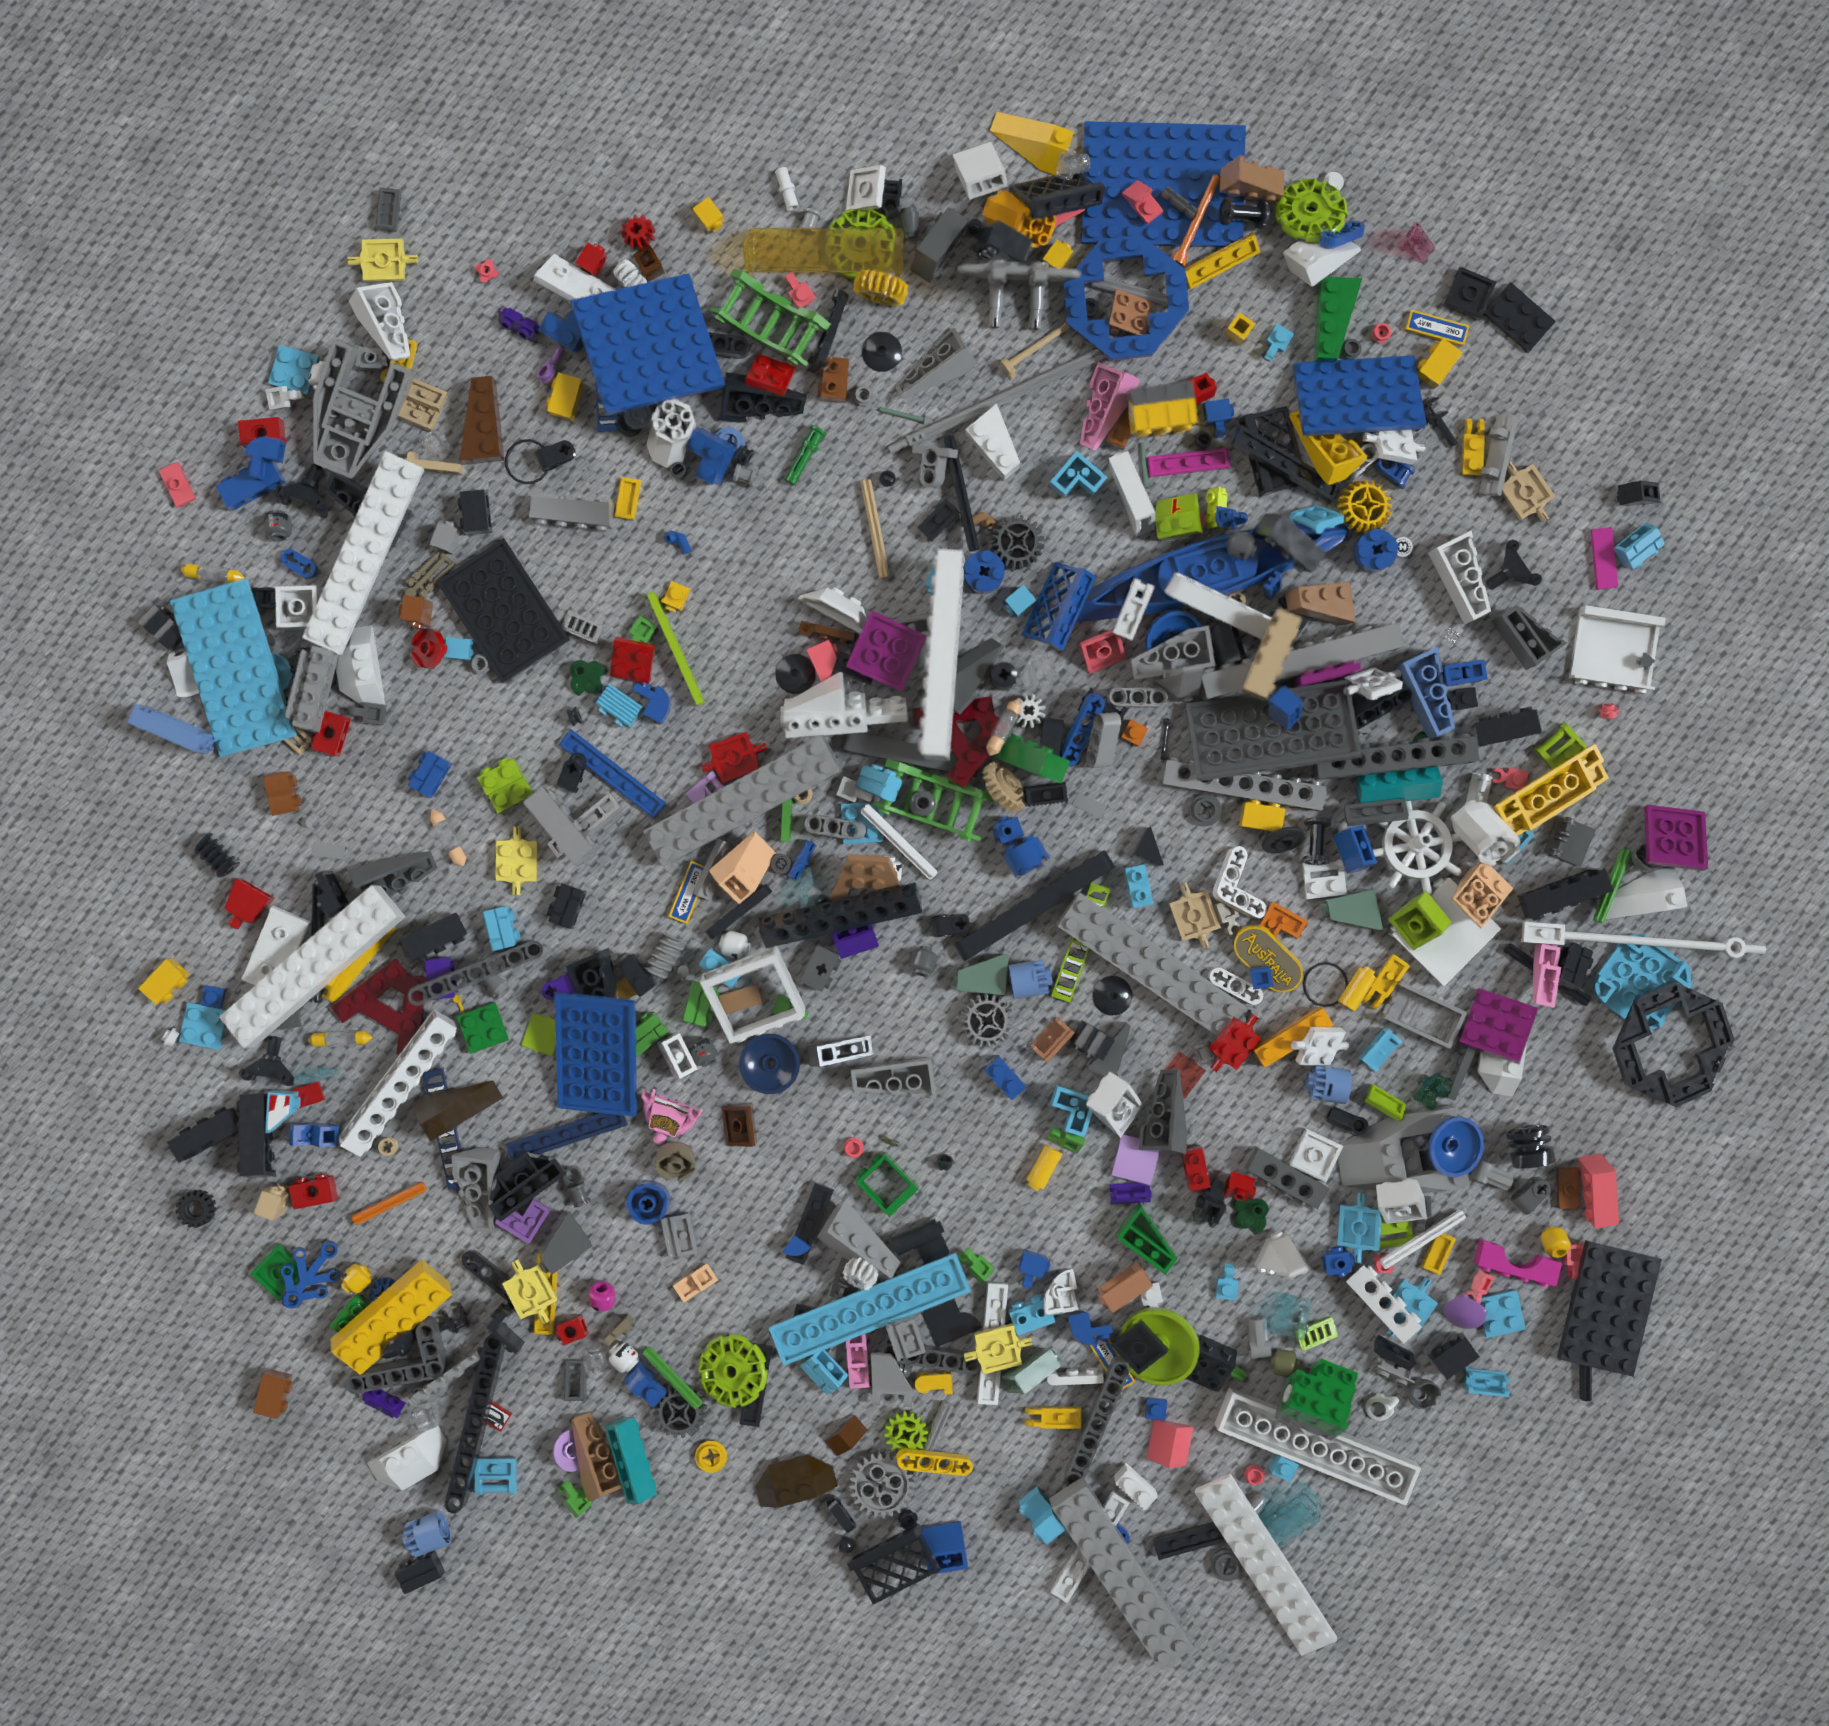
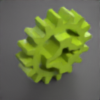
M904 1410L903 1415L896 1412L895 1419L891 1416L889 1417L891 1424L886 1423L885 1428L889 1431L884 1432V1437H889L886 1443L887 1445L892 1444V1451L896 1448L898 1451L905 1448H923L922 1442H927L925 1435L928 1434V1429L924 1428L926 1421L920 1422V1414L915 1417L914 1411H911L909 1415ZM897 1424V1425H898V1431L894 1432V1434H893V1429H894L895 1425ZM903 1430L910 1432V1435L903 1434ZM920 1431L919 1437L915 1441L914 1436Z

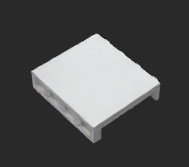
M1587 605L1580 607L1569 679L1575 680V684L1587 685V682L1595 683L1594 686L1599 688H1607V685L1614 686V690L1627 691V688L1634 689V693L1647 694V691L1655 690V687L1651 686L1654 663L1648 667V670H1644V668L1636 663V660L1643 656V653H1647V655L1655 660L1659 629L1665 626L1666 618Z
M1446 877L1444 879L1439 878L1433 884L1434 889L1430 895L1452 922L1442 935L1413 951L1393 925L1390 928L1392 931L1388 934L1390 937H1394L1441 986H1445L1501 930L1491 918L1480 929L1452 901L1458 885Z

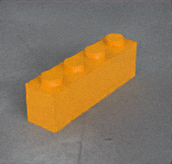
M1317 1007L1258 1043L1252 1052L1260 1065L1265 1068L1293 1051L1291 1048L1292 1041H1302L1307 1036L1311 1027H1332L1334 1025L1324 1008Z

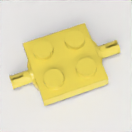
M402 238L362 240L360 257H348V265H361L364 282L405 281L406 264H418V255L405 254L404 240Z
M513 827V839L507 841L496 840V881L512 883V895H521L520 883L537 881L538 841L521 839L522 827H518V835L517 827Z
M519 1259L511 1262L516 1274L502 1284L520 1319L537 1314L541 1324L548 1322L549 1319L544 1310L548 1305L556 1302L558 1298L540 1263L532 1268L523 1269Z
M1013 1324L974 1333L975 1351L964 1353V1358L966 1362L978 1359L983 1374L1022 1365L1020 1357L1021 1348L1032 1345L1031 1337L1019 1340Z

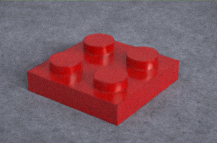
M758 354L746 377L745 384L784 396L795 374L796 366Z
M615 637L610 676L649 684L652 675L655 645Z

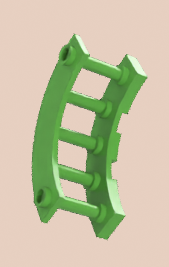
M733 269L730 276L736 280V285L721 310L713 307L710 308L709 311L715 315L714 319L721 324L727 323L769 350L787 358V361L791 364L807 366L808 362L800 356L815 331L819 329L827 331L831 324L817 312L810 311L801 306L798 309L792 307L789 300L776 293L773 296L769 292L764 291L763 288L765 286L746 272ZM747 288L754 293V300L739 323L728 316V313L742 289L745 290ZM766 300L774 305V311L762 332L758 335L748 329L747 326L761 302L764 303ZM786 312L793 316V321L781 342L777 345L767 340L781 314L784 315ZM807 323L808 328L795 350L786 349L800 324Z
M887 759L885 766L892 768V771L897 773L895 777L900 779V776L906 773L912 775L911 780L913 781L903 810L891 807L892 802L884 799L883 804L876 801L872 802V805L879 807L878 811L888 815L892 811L960 834L959 839L971 842L972 839L981 840V837L973 835L972 831L981 805L984 804L985 800L994 802V799L988 792L970 786L962 789L944 777ZM923 780L934 783L932 795L936 802L935 809L941 792L945 787L955 790L954 794L956 796L946 825L932 821L935 809L924 818L910 813L909 799L913 793L918 791L919 785L923 783ZM968 794L974 796V803L965 830L962 831L953 827L963 797L966 798Z

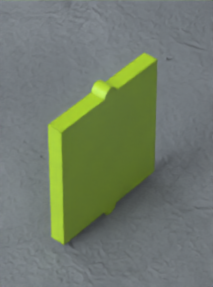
M533 1012L521 1046L535 1050V1053L541 1052L553 1057L556 1049L555 1020L551 1019L550 1016L545 1017Z

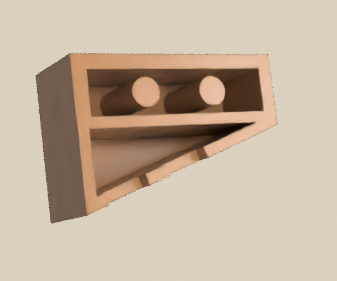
M1240 155L1221 168L1220 193H1225L1229 197L1242 196L1246 200L1259 199L1268 202V204L1275 203L1284 194L1285 172L1268 165L1265 168L1259 167L1257 161L1246 162L1245 157Z
M1350 582L1303 586L1285 591L1289 612L1319 618L1322 621H1330L1342 626L1356 622Z

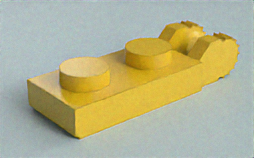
M1465 419L1462 444V476H1482L1485 435H1483L1485 429L1484 419L1477 421V435L1471 434L1472 419Z
M1391 954L1362 1001L1366 1003L1375 991L1378 992L1380 995L1372 1004V1008L1377 1010L1385 998L1389 997L1410 965L1395 954Z
M1025 1407V1413L1041 1414V1420L1026 1419L1025 1426L1041 1427V1429H1081L1082 1427L1081 1407Z

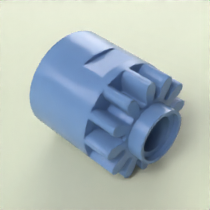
M1043 960L1008 965L1014 999L1049 993L1048 985H1053L1050 967H1045Z
M1314 1065L1311 1072L1307 1073L1305 1080V1090H1308V1093H1310L1309 1098L1346 1104L1351 1091V1071Z
M441 1511L407 1522L404 1525L406 1531L402 1534L403 1544L407 1551L411 1550L412 1556L418 1557L446 1547L451 1543V1532L446 1517Z

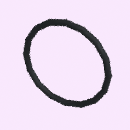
M523 439L514 443L508 449L505 457V466L509 476L512 477L516 482L522 484H534L536 482L541 481L546 476L548 471L544 472L540 478L534 481L525 482L517 479L511 473L508 467L509 454L516 445L522 442H532L538 444L541 448L544 447L538 441L532 439Z
M1317 963L1314 966H1312L1304 976V993L1307 996L1308 1000L1317 1006H1334L1339 1003L1338 1000L1331 1004H1321L1311 999L1306 989L1307 976L1314 968L1318 966H1334L1335 968L1340 970L1342 975L1344 976L1345 989L1348 985L1347 976L1343 969L1334 963Z

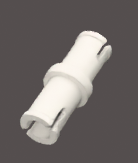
M786 167L779 168L775 171L780 185L779 192L783 195L787 211L796 210L799 208V204L794 193L795 186L791 183L788 169Z

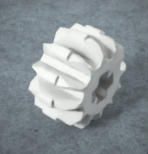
M625 259L620 262L613 270L615 277L625 288L647 283L645 277L629 260Z
M1024 694V702L1017 698L1020 700L1021 711L1015 723H1019L1022 719L1023 728L1026 727L1027 722H1029L1030 728H1033V720L1039 725L1041 721L1038 717H1045L1044 713L1039 712L1044 710L1045 706L1038 707L1042 700L1039 698L1034 702V694L1031 695L1030 700H1028L1027 694ZM1025 706L1027 708L1032 707L1034 709L1032 710V712L1034 713L1032 716L1030 714L1025 715L1023 713L1025 711V709H1023Z
M855 1257L846 1263L843 1271L844 1279L860 1290L872 1288L879 1274L877 1273L878 1270L873 1267V1264L868 1263L867 1260Z

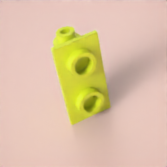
M1220 486L1208 489L1206 496L1207 513L1205 515L1206 529H1224L1217 527L1215 521L1216 506L1227 507L1228 493L1225 488Z

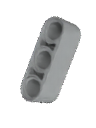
M1115 688L1110 691L1107 697L1108 703L1111 706L1129 708H1158L1163 706L1168 699L1167 693L1160 688ZM1118 692L1122 695L1120 703H1115L1112 700L1113 693ZM1134 693L1141 694V703L1133 701L1132 695ZM1154 693L1161 694V703L1158 704L1153 701Z
M1116 712L1096 714L1086 756L1087 764L1090 768L1110 767L1113 763L1121 726V718Z
M810 815L805 820L806 830L815 834L844 839H861L866 833L865 825L859 821L825 815ZM816 819L819 821V827L817 829L814 826V822ZM835 822L838 825V829L836 832H834L833 830V824ZM853 825L856 827L857 830L855 835H853L851 832V828L853 827Z

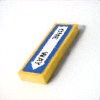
M1412 309L1405 327V331L1440 341L1444 338L1449 343L1462 347L1465 344L1469 325Z
M690 861L669 917L686 924L689 923L699 897L692 892L705 867L704 865Z
M1095 1336V1345H1090L1105 1371H1107L1111 1360L1120 1355L1111 1346L1112 1342L1109 1338L1098 1340V1337ZM1117 1365L1115 1370L1122 1371L1125 1366ZM1130 1372L1123 1389L1136 1382Z

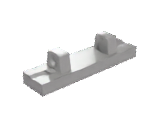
M1497 415L1494 428L1491 427L1490 436L1492 439L1485 467H1482L1481 475L1483 476L1479 492L1481 495L1501 496L1519 418L1516 415Z
M609 792L576 820L583 827V833L591 836L603 825H607L612 821V818L622 811L623 808ZM553 839L547 843L559 860L566 857V854Z

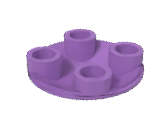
M1465 1294L1458 1295L1457 1298L1450 1300L1445 1306L1446 1318L1457 1327L1473 1329L1485 1322L1486 1308Z

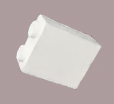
M991 142L953 154L957 175L969 200L1008 187L1005 169Z

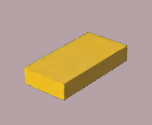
M621 477L614 517L635 521L641 480Z
M1443 1233L1433 1239L1421 1267L1441 1275L1456 1238Z

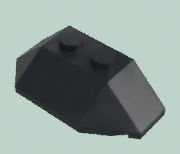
M527 1152L494 1176L488 1207L499 1222H501L567 1173L555 1157Z

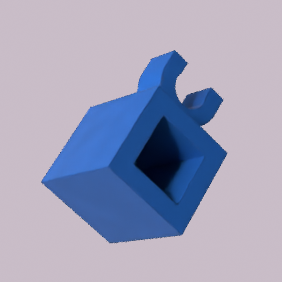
M1229 398L1205 402L1202 406L1205 426L1214 425L1215 439L1224 437L1226 435L1224 423L1230 422L1232 416H1234L1233 404H1230Z
M1027 1249L1023 1250L1018 1269L1019 1272L1025 1273L1022 1281L1024 1288L1031 1289L1034 1276L1043 1278L1044 1273H1048L1050 1262H1048L1047 1255Z

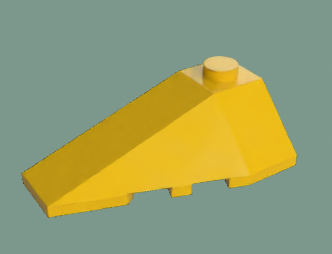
M996 112L990 129L992 134L1017 151L1024 159L1026 158L1038 170L1051 175L1061 173L1074 131L1054 124Z
M1299 411L1290 413L1289 417L1317 473L1327 485L1345 480L1367 460V455L1353 440L1347 441L1340 436L1341 434L1303 436Z

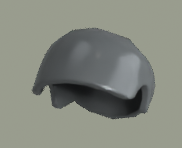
M1646 841L1633 849L1631 860L1634 866L1641 872L1652 873L1661 867L1660 865L1646 863Z
M1423 1378L1415 1380V1384H1412L1408 1391L1410 1403L1418 1409H1428L1435 1406L1437 1398L1441 1396L1439 1386L1431 1380ZM1421 1387L1424 1389V1395H1423V1397H1422Z

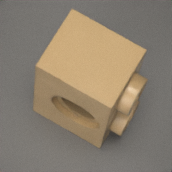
M277 1183L262 1190L254 1214L272 1221L284 1215L291 1199L289 1187L285 1184Z

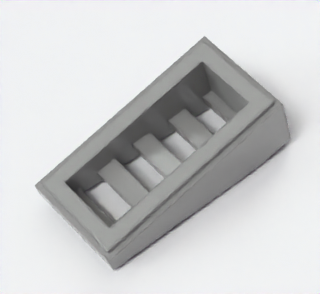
M568 611L562 624L565 631L596 645L599 644L606 628L604 625L572 611ZM572 616L575 617L572 628H568ZM579 620H582L583 622L580 626L579 631H575L579 623ZM586 623H588L590 625L587 629L586 634L584 635L582 634V632L586 626ZM595 626L597 628L595 630L593 637L591 638L589 636L593 627Z

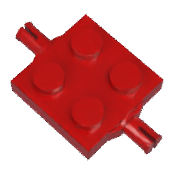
M744 732L710 744L712 761L701 765L702 771L705 773L715 769L722 783L748 775L760 768L757 762V754L768 751V748L765 747L767 746L766 742L754 746L750 742L748 733Z
M1252 1013L1246 1023L1239 1021L1235 1017L1230 1020L1209 1047L1217 1057V1060L1210 1067L1217 1073L1223 1064L1230 1065L1235 1070H1238L1261 1040L1252 1029L1259 1020L1257 1016Z

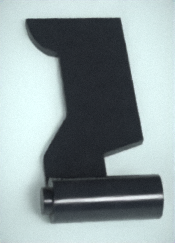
M936 1219L890 1237L898 1256L917 1248L923 1260L921 1266L949 1255V1249L942 1235L945 1230L941 1221L937 1222ZM955 1299L923 1310L938 1347L982 1328L979 1321L972 1314L967 1312L960 1313Z

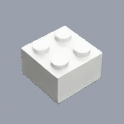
M318 586L275 587L276 627L282 630H306L323 589Z
M1405 1179L1402 1182H1384L1381 1185H1376L1378 1208L1386 1224L1427 1219L1424 1194L1417 1180Z

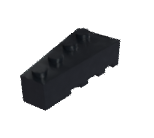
M265 1093L239 1095V1100L237 1101V1111L239 1112V1120L237 1121V1131L239 1132V1140L237 1141V1152L239 1153L237 1172L239 1177H276V1170H272L271 1165L272 1161L275 1160V1152H272L270 1147L274 1136L273 1132L265 1133L267 1115L265 1099H268V1094Z

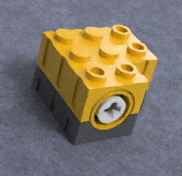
M1193 381L1133 388L1126 393L1131 434H1136V437L1149 436L1151 433H1154V437L1164 436L1170 431H1174V434L1186 433L1197 423Z

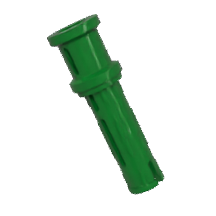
M811 424L809 434L805 440H802L801 445L803 447L784 478L793 485H796L813 452L818 451V445L823 436L827 435L825 431Z

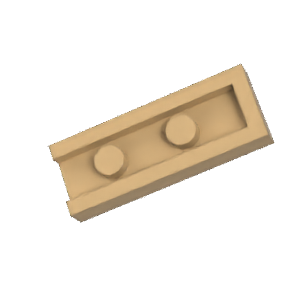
M413 451L407 454L406 460L424 468V471L464 475V467L461 464L420 460Z

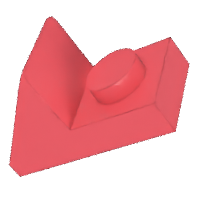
M1137 180L1122 192V195L1144 223L1148 225L1163 213V209L1152 197V189Z

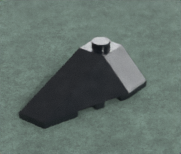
M725 372V387L722 389L720 420L741 423L747 422L746 417L758 416L759 420H763L767 414L776 413L778 417L803 414L806 394L787 389L785 395L781 396L745 384L747 375Z

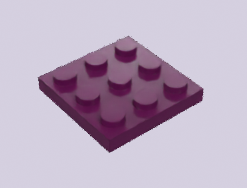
M871 610L846 667L902 692L927 635Z
M1349 660L1336 666L1323 667L1317 671L1303 672L1295 676L1293 681L1289 682L1290 688H1299L1351 675L1362 670L1361 662L1354 663V660Z
M1646 805L1644 807L1646 863L1700 871L1707 870L1708 851L1705 812Z
M1478 988L1459 1044L1520 1064L1538 1007Z

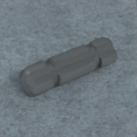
M1170 186L1163 190L1161 196L1164 199H1169V203L1179 211H1184V215L1189 219L1195 216L1197 213L1196 207L1190 206L1189 202L1180 194H1175Z

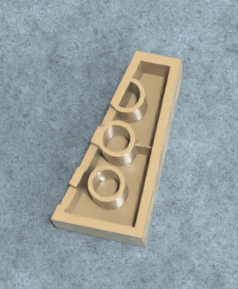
M1280 609L1272 615L1241 689L1242 692L1263 701L1267 696H1271L1275 689V685H1273L1276 677L1279 678L1283 666L1281 664L1290 653L1291 648L1289 646L1297 636L1299 630L1297 628L1302 618Z

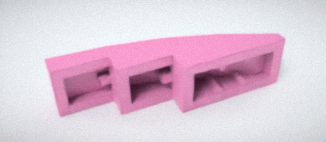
M1535 943L1533 964L1534 1004L1555 1007L1561 967H1558L1561 948L1557 947V945Z
M865 1333L846 1341L850 1389L870 1387Z

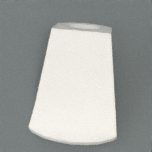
M185 647L172 651L168 655L167 665L177 696L190 697L199 694ZM184 651L183 654L174 656L176 653Z

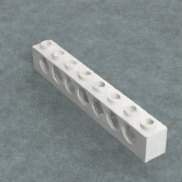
M433 1009L338 1137L341 1147L360 1157L371 1148L374 1138L383 1132L386 1122L395 1116L398 1106L406 1101L410 1090L418 1085L422 1074L430 1069L434 1058L442 1053L445 1043L448 1039L451 1040L454 1037L457 1028L452 1019ZM439 1033L438 1037L430 1038L431 1035ZM423 1049L427 1050L424 1054H418ZM409 1066H415L412 1070H406ZM397 1082H403L400 1086H394ZM385 1098H391L390 1101L383 1102ZM373 1114H379L378 1117L371 1118ZM367 1130L366 1133L359 1134L360 1131Z

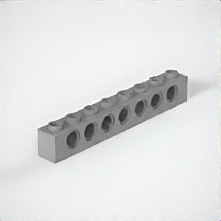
M1170 757V760L1164 762L1161 785L1316 811H1323L1326 787L1321 786V782L1309 780V784L1301 783L1300 778L1289 777V780L1281 779V775L1269 774V777L1261 776L1262 772L1227 777L1228 784L1226 786H1222L1219 783V778L1203 783L1197 781L1194 761L1190 760V764L1182 763L1181 758ZM1181 768L1188 770L1189 776L1187 779H1182L1179 776ZM1241 778H1245L1248 781L1246 789H1242L1239 786ZM1262 781L1268 785L1265 793L1259 790V784ZM1281 785H1285L1288 789L1285 796L1279 793ZM1301 788L1307 791L1305 799L1299 797L1298 793Z

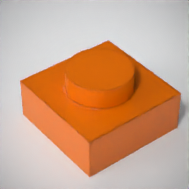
M1130 719L1121 738L1139 747L1148 728Z

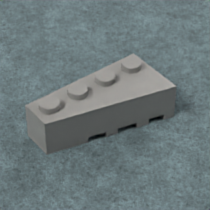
M541 787L523 803L574 865L580 866L597 851L594 847L596 843L589 835L583 833L581 824L576 819L573 820L570 816V811L564 804L560 803L554 791Z
M846 1200L834 1207L817 1237L847 1260L855 1257L867 1260L868 1263L873 1264V1267L878 1270L877 1281L879 1283L892 1279L900 1264L895 1255Z

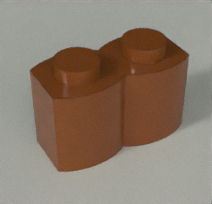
M291 771L263 776L272 816L300 811L299 806H302L300 795H296L297 779L295 775H292Z

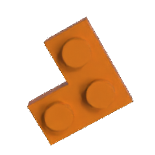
M1271 901L1265 916L1262 917L1258 925L1267 928L1275 937L1281 929L1295 938H1299L1308 921Z

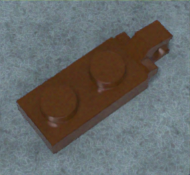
M801 621L799 633L806 636L816 632L820 638L830 639V636L838 637L837 642L849 644L850 640L854 641L856 636L853 632Z

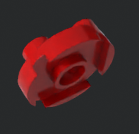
M422 628L418 630L411 642V645H414V652L411 651V658L416 666L434 669L448 650L442 634L436 629Z

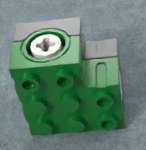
M1322 1358L1306 1369L1305 1373L1297 1369L1282 1383L1275 1419L1285 1421L1287 1424L1305 1429L1307 1432L1332 1441L1347 1430V1422L1350 1417L1351 1402L1354 1398L1358 1373Z

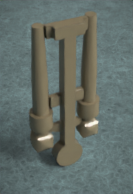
M439 550L417 572L415 571L411 578L406 580V584L409 587H412L414 583L416 585L413 588H408L405 594L416 597V591L420 588L422 590L419 592V596L426 598L427 593H431L437 585L436 581L444 577L455 563ZM440 555L442 558L439 560V562L428 573H426L425 571ZM447 561L449 565L433 579L431 576ZM427 580L431 582L430 584L428 583L425 587H423V584Z

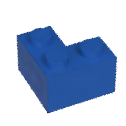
M573 308L567 319L555 312H547L539 331L569 350L580 352L584 343Z
M704 428L693 429L686 448L703 457L695 476L711 485L721 483L737 446Z

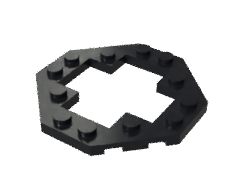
M1669 981L1635 996L1612 1049L1625 1086L1678 1107L1712 1092L1717 1072L1720 1073L1726 1060L1724 1056L1728 1047L1732 1046L1735 1039L1722 1002L1707 997L1677 982ZM1678 1002L1684 1018L1688 1019L1702 1012L1712 1046L1695 1053L1701 1072L1669 1086L1663 1070H1657L1645 1076L1634 1042L1652 1035L1646 1018L1647 1015Z

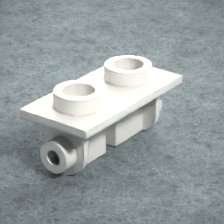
M1472 773L1466 803L1471 800L1487 803L1493 777L1487 774Z

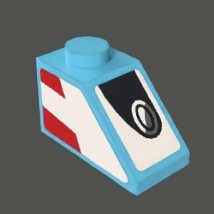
M272 1090L268 1092L265 1133L276 1130L297 1112L301 1103L298 1091Z

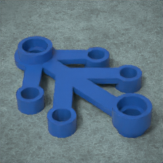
M325 1241L321 1245V1253L308 1271L305 1263L306 1250L302 1247L294 1250L293 1257L297 1261L300 1278L296 1287H294L292 1279L294 1267L291 1264H284L282 1266L281 1274L285 1280L286 1291L282 1294L281 1300L285 1307L293 1309L298 1307L303 1300L323 1299L328 1294V1288L325 1285H319L315 1290L303 1292V1290L308 1285L339 1280L340 1272L336 1268L330 1269L328 1273L315 1275L327 1258H333L337 1254L338 1247L334 1241ZM331 1245L333 1249L327 1251L325 1247ZM298 1251H302L304 1255L298 1257L296 1256V1253ZM285 1268H290L291 1272L285 1273L283 1270ZM335 1272L338 1274V1276L336 1278H331L330 1274ZM324 1289L325 1293L319 1294L318 1290ZM290 1295H295L296 1299L289 1300L288 1297Z

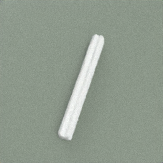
M866 804L861 809V814L928 879L931 880L936 876L937 870L869 804Z
M1462 1210L1452 1213L1380 1260L1381 1265L1388 1269L1466 1218Z

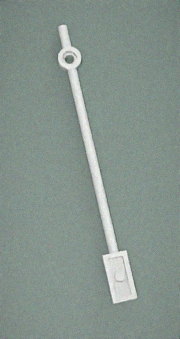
M1522 922L1521 942L1564 945V939L1717 950L1723 951L1730 958L1741 957L1744 953H1766V946L1746 945L1742 939L1737 937L1729 938L1724 943L1570 932L1565 931V925ZM1732 944L1735 946L1734 951L1730 949Z

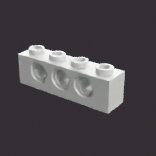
M1363 1264L1346 1282L1403 1344L1406 1343L1422 1328L1419 1324L1421 1322L1420 1318L1414 1312L1410 1314L1405 1309L1407 1305L1399 1296L1395 1299L1390 1293L1392 1291L1391 1287L1385 1281L1381 1283L1376 1278L1378 1274L1370 1265L1366 1268ZM1369 1281L1374 1282L1377 1286L1376 1290L1372 1293L1365 1290V1284ZM1382 1297H1388L1391 1300V1304L1389 1307L1383 1308L1379 1305V1300ZM1401 1312L1405 1315L1403 1323H1396L1394 1321L1396 1313Z

